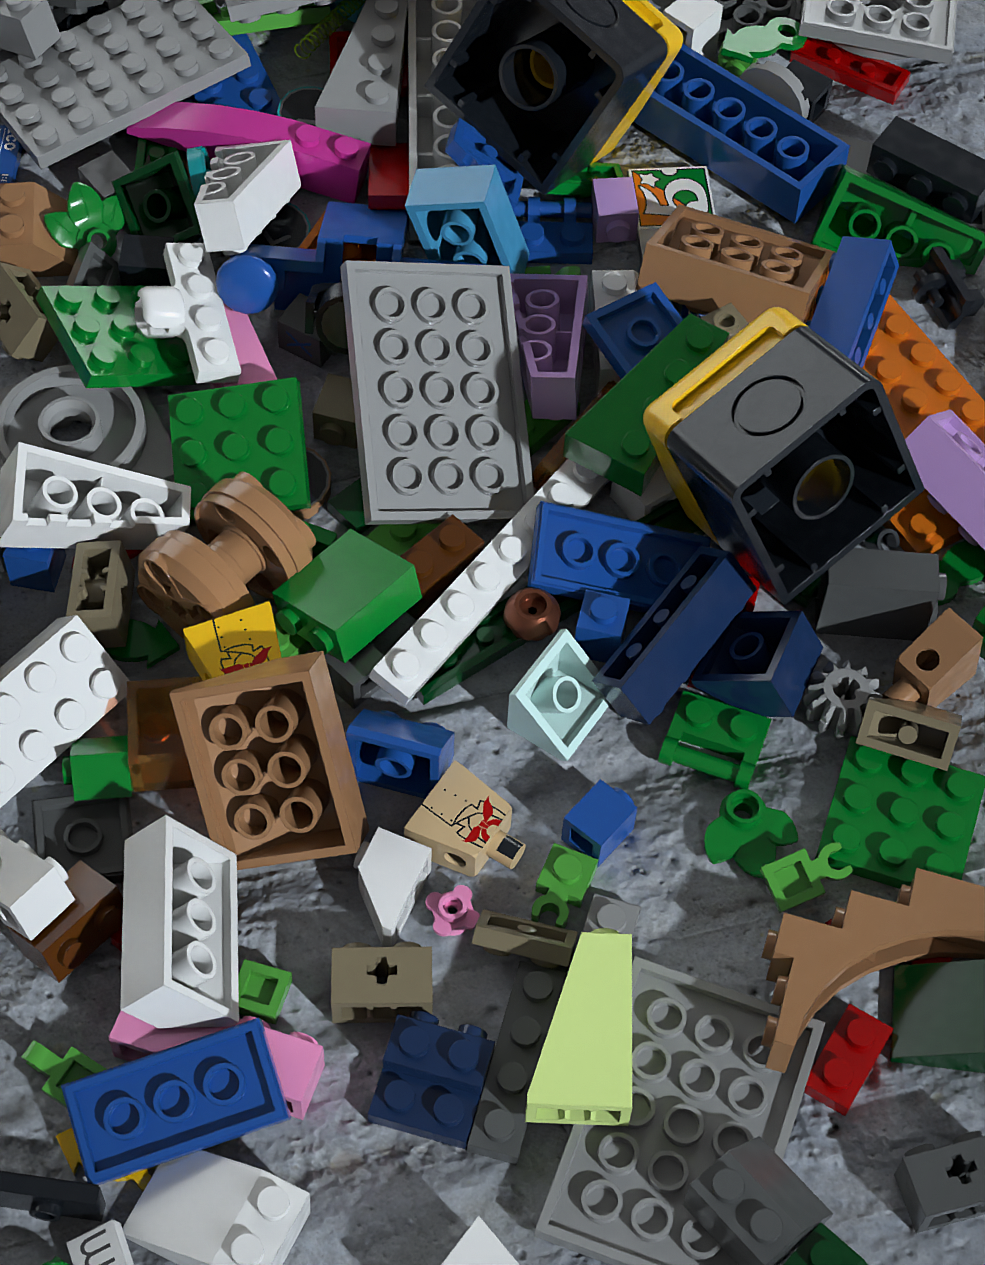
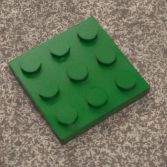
M64 285L40 287L36 300L85 388L198 385L195 382L186 343L182 338L177 336L173 338H146L139 333L135 320V303L140 299L138 291L146 286Z
M297 377L168 395L174 482L191 487L190 525L196 524L194 511L203 496L220 480L226 478L233 479L239 472L249 473L256 478L266 490L277 497L290 511L311 508L301 390Z
M851 736L815 859L826 845L840 842L841 850L830 854L828 857L829 866L841 870L851 865L853 869L851 874L898 889H900L902 884L911 885L917 868L962 880L985 789V776L951 765L945 771L855 743L857 737Z

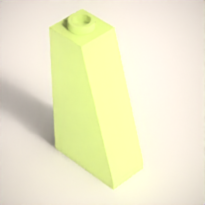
M599 928L591 932H581L527 1093L525 1122L628 1126L632 1112V934H620L614 929Z

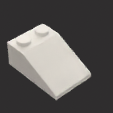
M200 1150L158 1165L122 1229L126 1239L177 1265H283L311 1213L310 1193L265 1170Z

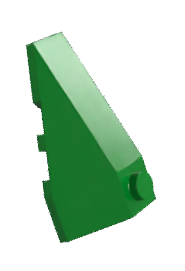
M842 164L824 201L810 242L812 245L837 253L843 236L887 239L892 242L899 266L915 268L924 266L928 261L929 252L932 247H942L949 259H960L966 269L965 274L975 275L985 256V232Z

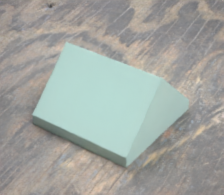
M561 629L509 694L507 720L508 729L561 761H568L610 705L608 700L592 682L599 670L567 629Z

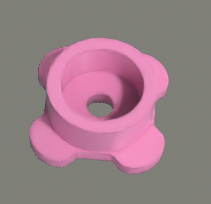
M457 885L453 891L442 894L432 892L427 896L425 905L433 913V930L437 935L442 937L456 936L464 933L467 929H475L480 914L473 910L470 901L472 899V891L469 887ZM454 907L457 909V912L450 914L448 909Z

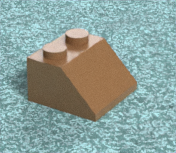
M36 182L0 183V262L30 269L35 277L70 276L78 256L77 249L59 246L48 233L44 223V215L48 213L67 212V200Z

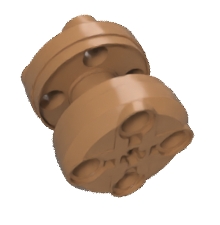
M239 472L233 479L226 478L220 480L203 496L202 500L195 507V522L205 543L188 533L178 530H170L163 536L156 538L139 554L138 579L140 584L136 588L139 597L146 606L158 614L178 635L184 638V628L255 606V602L247 588L265 598L274 600L272 592L295 573H299L313 560L312 547L316 545V538L305 522L294 516L256 478L249 473Z

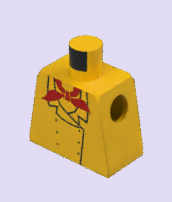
M269 601L183 629L188 658L203 681L282 658L272 607Z

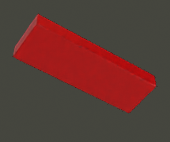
M807 37L803 48L791 52L789 61L791 62L794 59L836 82L891 105L895 103L909 82L911 71L887 61L862 57L848 52L830 41Z
M396 143V146L371 145L369 155L368 209L406 210L405 203L409 194V143Z

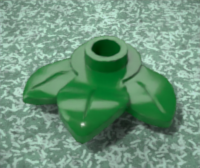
M74 182L67 198V212H52L44 215V223L48 233L59 246L77 249L78 253L82 246L91 241V237L94 234L99 235L103 240L101 250L112 257L117 247L116 234L125 223V216L117 195L102 201L99 194L93 188L81 182Z
M739 789L728 794L722 800L719 817L706 828L704 849L708 860L712 864H718L734 858L736 864L745 873L764 879L759 869L775 861L776 846H788L797 843L798 833L794 822L785 812L766 807L757 793L748 789ZM737 811H745L750 815L751 818L743 819L736 816L734 813Z

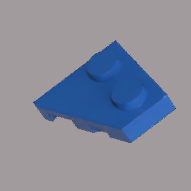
M459 118L450 130L445 152L459 167L496 164L514 210L518 205L524 177L506 162L493 146L488 145L486 139L472 125Z

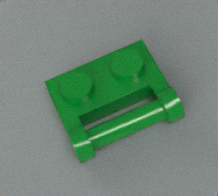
M683 690L667 736L663 741L658 762L668 766H672L674 762L734 782V788L748 789L772 719ZM682 741L742 761L741 765L681 746L680 742Z

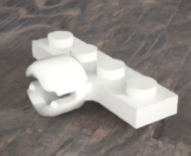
M166 243L163 256L171 286H146L138 291L140 299L135 303V320L139 333L146 338H173L175 336L182 338L187 346L196 383L238 382L241 368L223 301L217 292L216 275L210 253L206 252L204 243Z

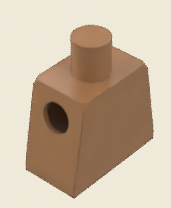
M949 607L899 655L895 661L893 685L882 694V698L919 702L937 707L976 674L984 637Z

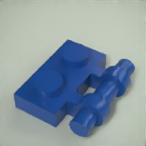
M528 197L527 201H518V205L513 210L515 216L527 217V221H518L530 252L527 263L592 264V223L576 222V218H592V202H576V198H564L563 202L540 201V197ZM540 217L563 218V222H540Z

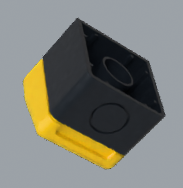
M478 0L424 87L458 118L472 125L486 139L488 145L493 146L506 162L540 193L545 195L615 148L683 45V35L680 29L648 0Z
M772 307L760 314L648 405L643 414V423L666 478L687 517L714 542L720 545L723 550L730 551L738 563L783 605L792 600L925 490L882 383L788 310L781 307Z

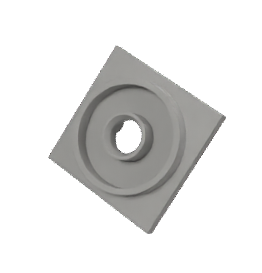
M803 0L798 35L830 41L848 52L871 59L901 60L913 57L950 64L954 54L957 0Z
M71 363L39 371L21 382L0 389V466L4 465L18 442L174 482L171 439L143 387L85 388ZM74 421H82L92 425L88 435L75 441H59L50 435L53 429L66 428Z

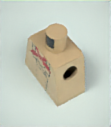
M455 760L404 827L405 838L432 848L431 862L469 877L478 875L489 858L494 859L509 869H513L522 857L526 847L524 843L507 834L511 827L512 807Z

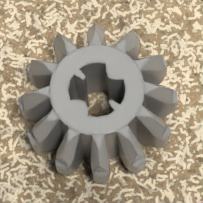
M847 660L839 669L829 661L824 666L823 672L814 671L811 675L808 688L804 691L803 701L804 705L808 706L806 710L807 721H819V734L828 729L834 730L837 741L843 737L845 731L854 737L858 736L869 697H883V695L878 693L880 688L879 679H866L868 674L866 666L855 671L851 669L849 660Z

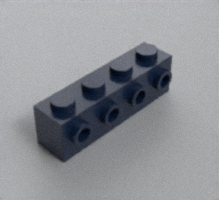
M700 546L593 678L592 682L621 717L650 725L662 713L666 703L682 683L691 676L693 669L708 650L717 643L719 636L734 617L744 609L746 602L757 590L730 551Z

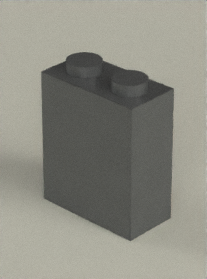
M864 548L852 549L820 576L815 594V633L915 641L928 628V625L937 619L938 600H944L947 576L946 573H939V554Z

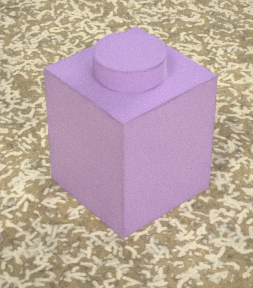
M633 177L592 179L590 202H592V223L596 243L636 241L639 209Z

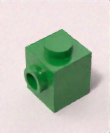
M130 735L77 739L72 744L70 756L62 757V773L64 785H73L74 801L133 796L135 778Z

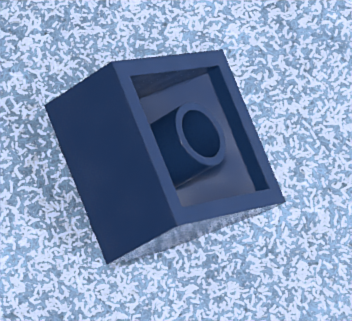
M802 610L740 612L719 636L717 643L701 659L691 682L696 688L731 706L764 717H793L822 652L823 645Z

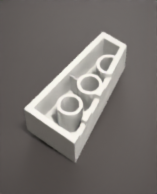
M291 140L216 147L214 151L216 157L212 158L210 162L212 171L206 172L204 177L206 184L201 185L194 203L206 252L223 251L224 255H236L246 251L250 243L262 233V230L276 217V214L282 207L289 203L290 198L301 187Z
M18 442L0 469V547L76 549L77 543L121 540L126 550H144L156 538L163 536L166 532L170 530L184 532L190 525L191 487Z

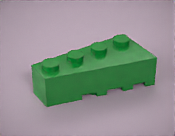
M690 313L565 433L563 456L642 496L660 466V461L643 423L645 409L728 341L729 332Z

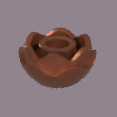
M535 587L524 588L508 599L504 610V623L516 637L524 640L540 641L557 630L561 611L556 599L547 591ZM529 611H534L536 614H530Z

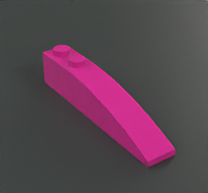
M174 102L153 115L127 127V134L168 147H174L184 152H187L189 148L203 146V148H206L210 160L216 157L214 151L218 146L291 140L301 181L300 188L347 203L356 202L367 176L371 143L297 120L259 111L214 104Z

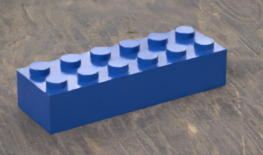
M684 44L633 121L696 162L707 166L715 174L793 223L798 222L829 193L842 164H847L850 145Z

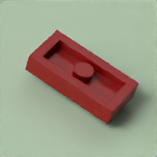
M849 1003L812 1067L804 1093L846 1116L894 1028Z

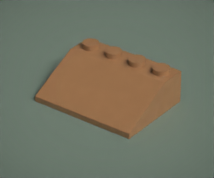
M679 204L646 243L636 290L656 282L669 301L685 305L689 311L696 314L707 315L732 303L746 321L751 323L767 309L781 307L806 324L816 302L817 292L828 274L831 255L835 251Z
M323 651L277 658L181 687L169 693L210 840L237 854V870L358 852L370 829Z

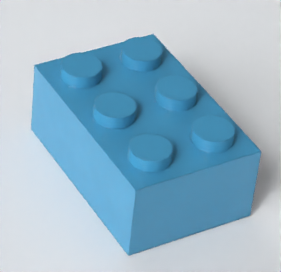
M496 164L416 169L405 208L428 259L509 266L510 274L525 273L530 252Z

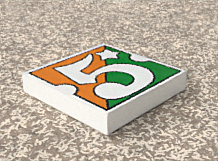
M707 166L628 169L627 177H633L639 209L637 233L638 229L660 228L679 204L716 215Z

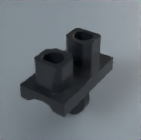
M932 247L929 252L928 261L913 275L917 283L912 288V296L919 304L930 303L946 330L956 329L964 317L977 314L985 299L979 289H968L964 283L966 269L960 259H949L942 247Z

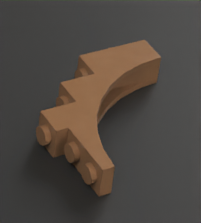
M917 868L911 885H901L896 902L851 890L845 909L836 906L831 925L784 913L779 930H768L761 958L770 960L766 980L776 983L771 1004L780 1006L777 1018L768 1015L761 1041L762 1046L770 1048L765 1068L785 1073L796 1042L815 1013L840 990L869 973L902 962L937 957L985 959V887Z

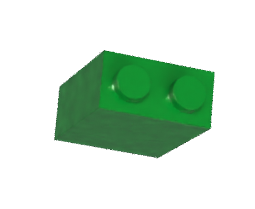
M349 529L316 556L299 573H295L272 592L278 611L276 618L280 626L291 635L298 634L309 641L318 652L323 651L324 655L328 653L344 664L422 598L414 564L352 529Z

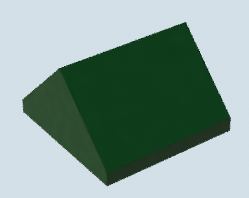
M178 151L172 152L111 181L132 235L174 237V243H193L202 238L194 206L196 198Z

